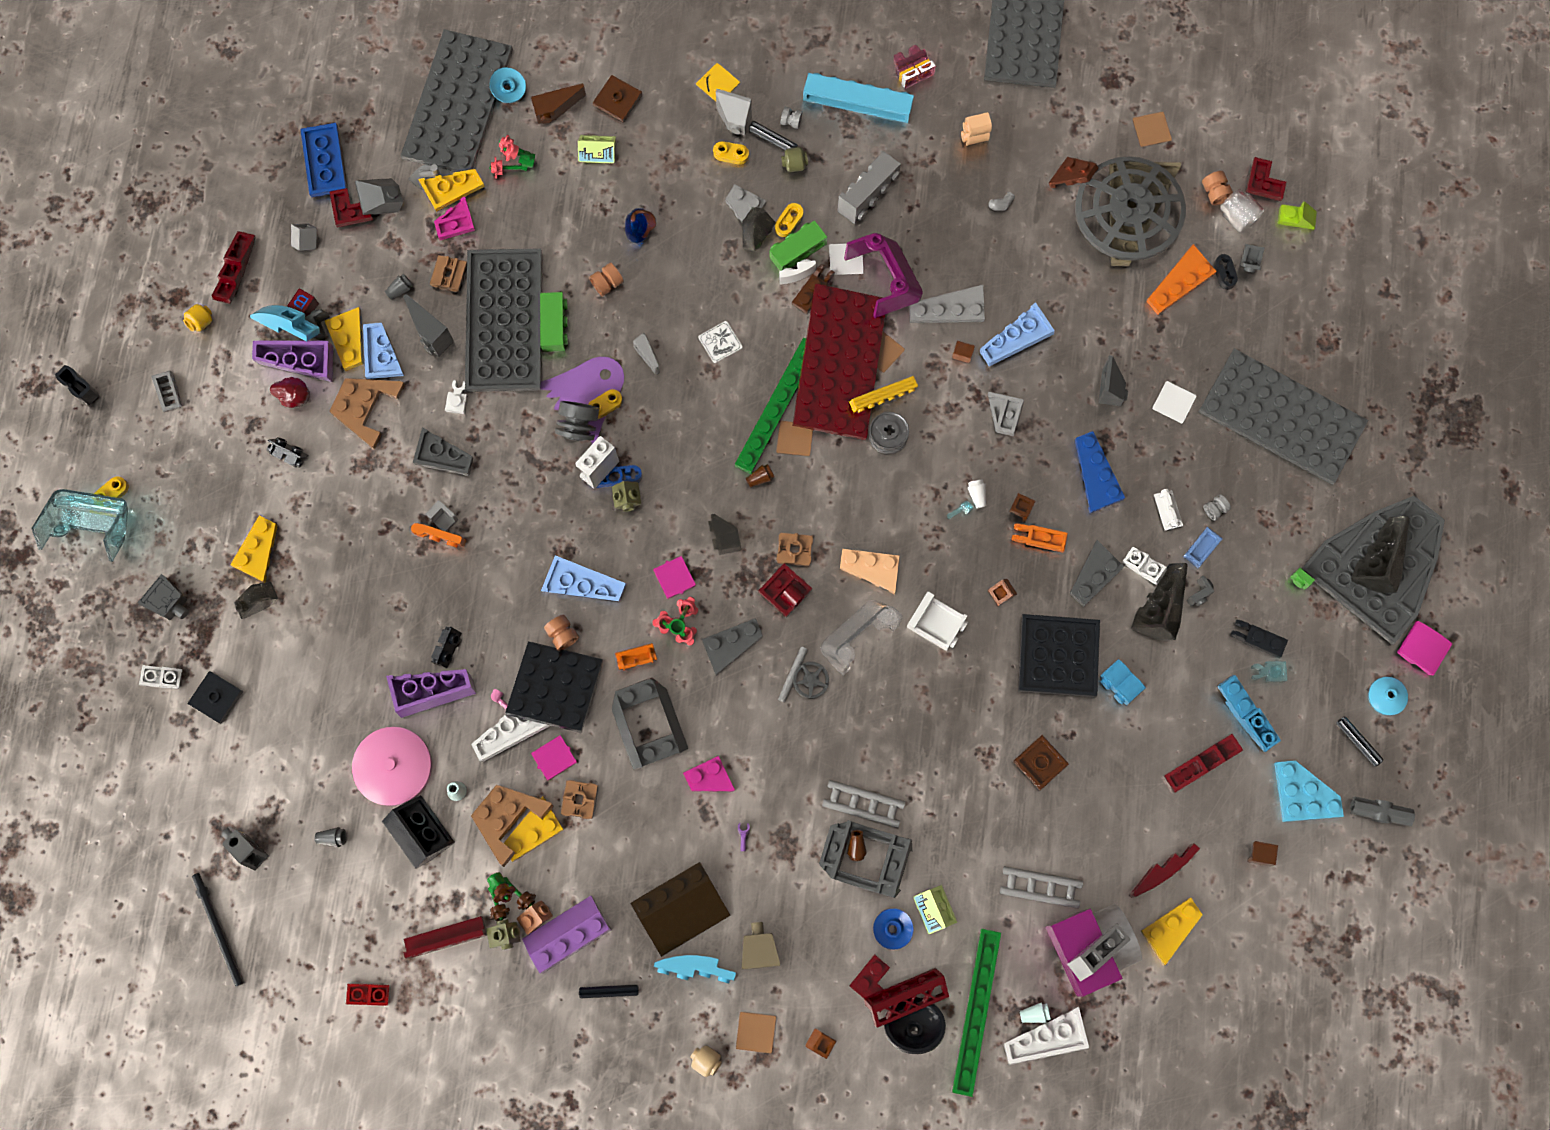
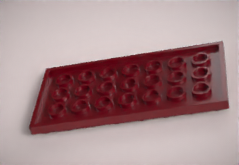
M815 284L792 426L861 440L867 439L871 408L868 409L867 407L860 413L858 411L853 412L849 402L856 397L874 391L885 315L874 318L873 314L876 301L883 297Z

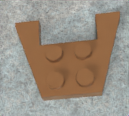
M345 378L329 412L371 448L375 449L382 434L365 426L380 393L398 399L405 384L401 381Z
M496 785L473 812L471 817L499 864L505 867L515 852L501 842V839L527 808L543 820L553 808V805L548 801Z

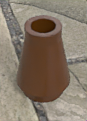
M766 464L765 466L761 465L751 475L746 477V481L751 488L770 482L775 476L770 466Z
M853 830L851 832L847 854L853 861H861L867 854L861 830Z

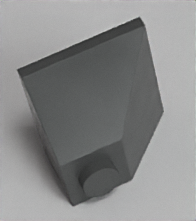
M392 178L355 181L363 215L397 213L400 211L403 199L399 185Z
M1109 355L1102 369L1098 403L1121 406L1123 401L1127 400L1128 390L1125 389L1126 382L1114 357Z

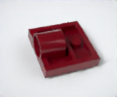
M784 563L758 590V593L787 618L812 591V588Z

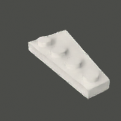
M504 715L493 728H489L471 745L479 761L482 763L548 728L550 725Z
M1079 1007L1004 1043L1009 1065L1089 1048Z

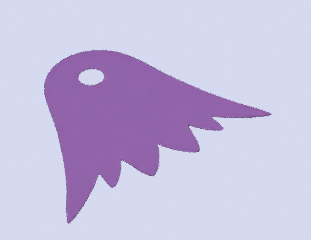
M596 357L563 374L541 381V389L552 390L546 397L554 398L560 396L555 404V410H559L560 401L589 404L590 401L608 390L615 389L620 392L624 383V371L621 365L614 359ZM604 369L611 372V376L607 380L600 377V372ZM611 396L609 400L613 401L616 397ZM606 416L597 421L588 422L589 425L596 427V431H589L595 435L594 440H591L592 444L598 439Z

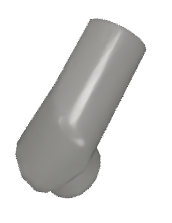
M1008 192L1003 199H991L989 201V208L995 211H1005L1014 200L1015 195Z

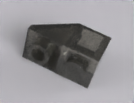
M752 207L742 221L743 248L745 250L756 251L759 249L763 240L771 233L772 228L776 224L763 208Z
M711 514V521H708L710 532L715 534V539H712L714 550H718L719 555L741 551L737 527L716 514Z
M272 582L253 584L234 602L235 609L239 613L240 618L245 619L270 607L278 599Z

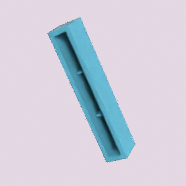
M808 73L803 91V101L905 123L909 121L914 95H910L907 92H896L889 88H877L871 84L864 85L852 80L845 81L837 77H826L819 73Z

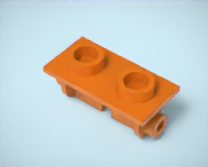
M653 643L615 653L619 670L623 669V671L639 664L654 663V660H657Z

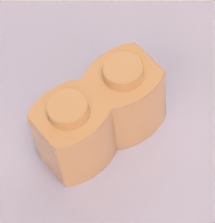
M988 112L966 117L961 137L967 146L989 141L992 123Z

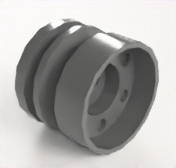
M560 401L558 414L565 416L566 420H557L556 424L564 426V428H555V433L576 441L594 440L595 435L587 431H596V427L589 425L588 422L598 420L600 408L583 403Z

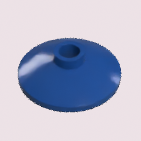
M887 909L876 917L873 933L881 946L892 950L900 949L910 942L913 936V923L904 911ZM891 925L897 928L895 933L889 931Z

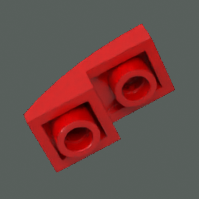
M347 984L346 1005L388 1006L389 985Z

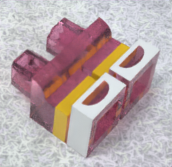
M917 45L908 49L909 57L905 58L903 53L899 52L893 58L896 66L895 73L904 89L933 76L935 73V64L932 60H929L925 49L920 50Z

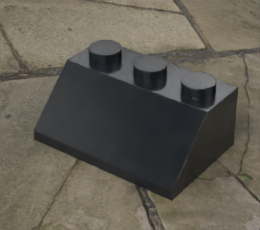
M421 795L392 809L382 820L415 869L430 862L455 843Z

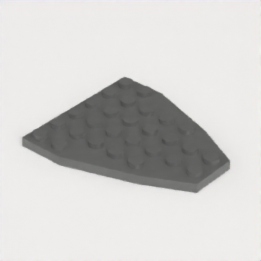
M1415 496L1409 497L1373 512L1325 540L1301 569L1314 578L1316 584L1393 645L1419 614L1437 563L1445 520Z

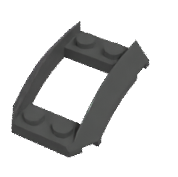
M649 678L615 691L612 712L633 769L642 768L647 764L688 749L667 688L654 678ZM659 696L672 734L635 747L623 709Z
M848 820L847 822L830 826L819 865L832 879L895 898L901 891L899 887L909 853L912 851V840ZM853 830H861L864 838L889 845L879 882L840 871L848 840Z

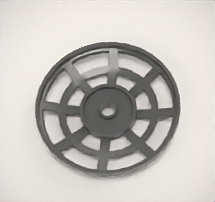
M1118 157L1099 164L1096 172L1113 163H1116L1119 171L1108 175L1102 182L1091 178L1089 182L1081 183L1075 200V214L1084 237L1100 252L1120 260H1144L1154 257L1170 247L1177 239L1186 217L1185 198L1176 179L1160 165L1140 157ZM1124 162H1138L1153 168L1149 173L1137 169H1126ZM1159 171L1172 182L1178 194H1168L1164 185L1156 178ZM1128 174L1143 176L1145 179L1142 184L1131 183ZM1121 176L1123 185L1117 189L1107 185L1112 179ZM1151 182L1156 184L1163 195H1152L1147 189ZM1086 185L1097 188L1093 198V208L1082 212V196ZM1102 191L1111 195L1109 204L1099 206V198ZM1133 201L1136 203L1137 207L1130 208L1128 207L1127 202ZM1165 202V212L1163 218H1161L1153 211L1155 203ZM1170 202L1181 203V215L1176 229L1167 222L1170 215ZM1110 212L1116 220L1112 227L1102 217L1103 213ZM1095 216L1100 226L1108 232L1103 242L1098 240L1090 231L1085 222L1086 218ZM1149 219L1158 224L1152 230L1143 233L1142 224ZM1122 225L1134 227L1136 235L1124 234L1119 232ZM1162 228L1171 235L1161 245L1146 250L1145 239L1156 235ZM1114 237L1125 241H1137L1139 252H1123L1113 249L1109 245Z

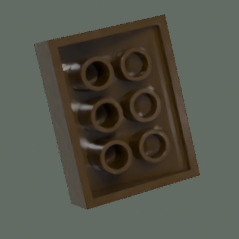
M700 862L630 903L661 957L731 916Z

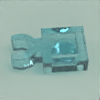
M1266 661L1265 667L1261 664L1251 666V669L1259 670V675H1253L1252 679L1258 680L1265 676L1266 682L1287 681L1286 661Z

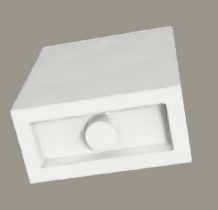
M600 436L575 464L583 471L579 475L580 478L595 489L618 464L619 459L615 447Z
M927 592L909 621L907 628L947 651L949 646L953 648L959 639L956 637L958 631L963 632L968 624V621H966L968 615L965 613L964 615L935 599L932 593Z

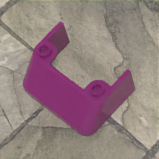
M872 233L847 242L844 255L845 261L873 251H880L894 278L890 284L892 295L876 301L874 318L913 305L921 300L922 288L895 240L878 233Z

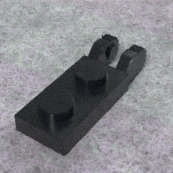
M1236 620L1235 625L1248 632L1245 635L1233 630L1231 632L1232 637L1272 656L1282 657L1288 639L1253 624L1250 625L1242 620Z

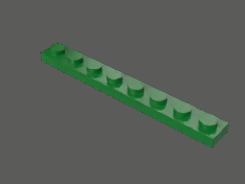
M804 337L735 462V467L749 474L753 473L798 389L806 342Z
M986 929L980 930L952 1093L973 1097L1001 938L1000 932Z

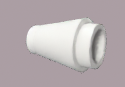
M983 479L969 482L968 491L975 507L987 506L986 483L984 484Z

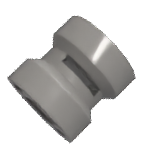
M784 107L780 124L785 126L789 124L793 128L798 129L803 111H792L791 108Z
M1219 494L1214 498V501L1206 503L1203 508L1212 520H1216L1222 513L1228 512L1231 506L1228 500Z

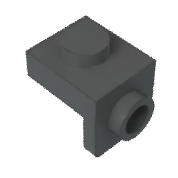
M1245 244L1240 266L1245 267L1244 271L1255 273L1256 269L1261 270L1260 264L1264 247Z
M322 309L314 310L305 318L306 321L319 327L320 334L316 335L315 338L323 341L327 339L321 322L330 318V316Z
M1205 576L1197 580L1202 590L1187 599L1190 607L1195 604L1197 606L1204 604L1208 601L1207 597L1214 593L1212 582L1206 579Z

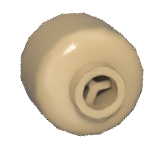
M707 1045L701 1049L697 1047L690 1057L693 1059L691 1066L704 1077L714 1076L722 1064L720 1061L721 1056Z

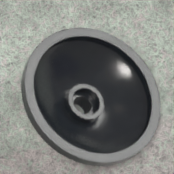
M915 997L913 1002L919 1003L923 998ZM906 1002L898 1003L895 1010L900 1011L904 1009ZM931 1004L885 1024L884 1029L888 1040L898 1050L908 1054H924L932 1051L942 1042L946 1023L941 1010L935 1004Z

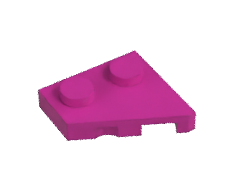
M462 197L455 207H450L444 215L434 221L439 240L475 231L465 197Z
M719 756L683 773L692 792L735 791Z

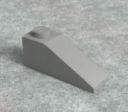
M1116 923L1081 951L1067 965L1077 978L1082 981L1094 974L1130 941V938L1119 924Z

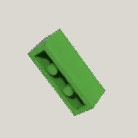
M815 220L811 223H806L798 232L790 233L781 243H775L769 250L770 259L780 271L785 268H792L797 265V262L806 259L827 245V236Z
M563 292L540 293V346L543 352L565 351V345H568V334H565V327H568V317L565 316V310H568V300L564 299Z

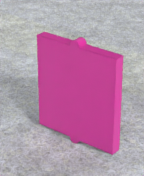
M682 556L666 561L665 564L653 569L667 599L683 594L684 591L696 586Z
M561 735L531 753L538 764L537 768L541 769L547 781L577 763L570 751L571 748L567 747Z

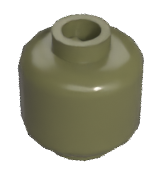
M801 147L788 148L785 150V156H781L782 165L787 168L788 172L803 171L805 166H808L807 152L803 151Z

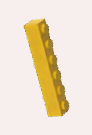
M914 376L856 397L849 403L853 412L858 411L860 413L867 407L870 409L875 407V404L881 405L886 400L891 401L895 399L896 396L902 397L907 392L912 393L918 387Z

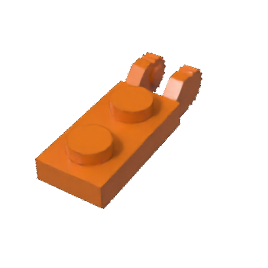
M419 523L411 526L412 533L422 538L429 535L430 540L436 542L444 540L447 541L446 545L451 547L465 546L466 539L461 536Z
M1014 524L1015 530L1028 532V536L1012 535V541L1064 553L1068 533L1035 525Z

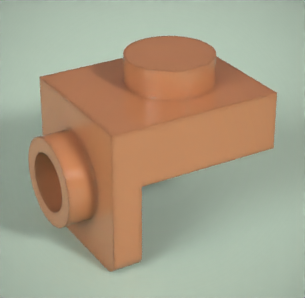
M539 901L531 905L516 919L528 935L545 921L551 919L553 915L548 906L543 901Z

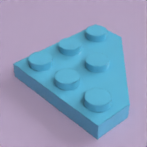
M1297 761L1274 763L1283 822L1344 817L1341 796Z

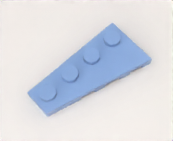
M1035 302L1027 312H1023L1015 322L1010 323L1003 332L997 334L981 347L980 353L988 366H991L1054 335V329Z
M555 555L541 591L620 602L627 584Z

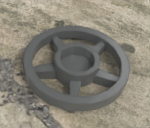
M806 662L795 670L793 685L801 696L816 698L827 690L829 675L821 664ZM814 665L819 667V669L815 673L809 672L805 666ZM803 668L805 673L803 680L797 682V674ZM821 670L825 675V684L819 681L818 675ZM797 684H804L808 687L809 695L803 693ZM817 685L824 687L820 693L812 695L813 687Z

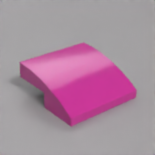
M1416 621L1397 653L1410 664H1416L1428 675H1434L1452 643L1432 628Z

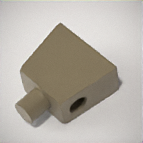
M763 922L751 923L752 935L744 936L742 970L780 966L772 933L764 934Z

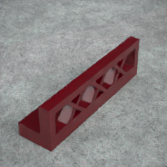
M483 916L403 939L406 952H403L404 957L411 959L487 936Z
M934 968L863 999L865 1006L871 1011L874 1025L878 1028L948 998L949 993L944 975ZM941 985L942 993L935 996L931 993L934 988ZM924 994L921 1002H913L916 995ZM906 1002L904 1009L900 1011L895 1010L898 1003ZM883 1009L888 1010L884 1018H878L877 1012Z

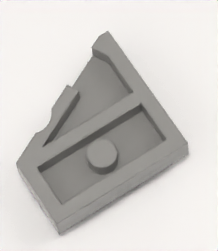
M734 184L726 198V203L733 209L738 220L740 219L745 226L746 231L750 232L764 209L766 200Z
M988 392L995 431L1014 436L1024 399Z

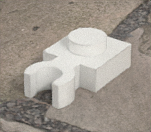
M454 380L452 382L454 393L448 392L445 411L465 414L468 399L467 394H463L465 392V381H463L461 388H457V381Z

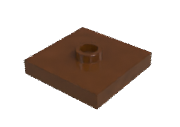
M611 75L593 101V106L624 123L641 98L642 91Z
M1043 735L1013 761L1039 791L1069 765Z

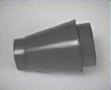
M405 274L398 275L387 290H385V293L392 300L411 290L410 288L413 284Z
M340 827L316 832L315 834L316 844L340 847L347 840L345 829Z

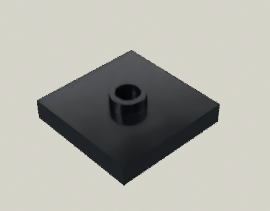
M209 671L187 704L222 724L243 691Z

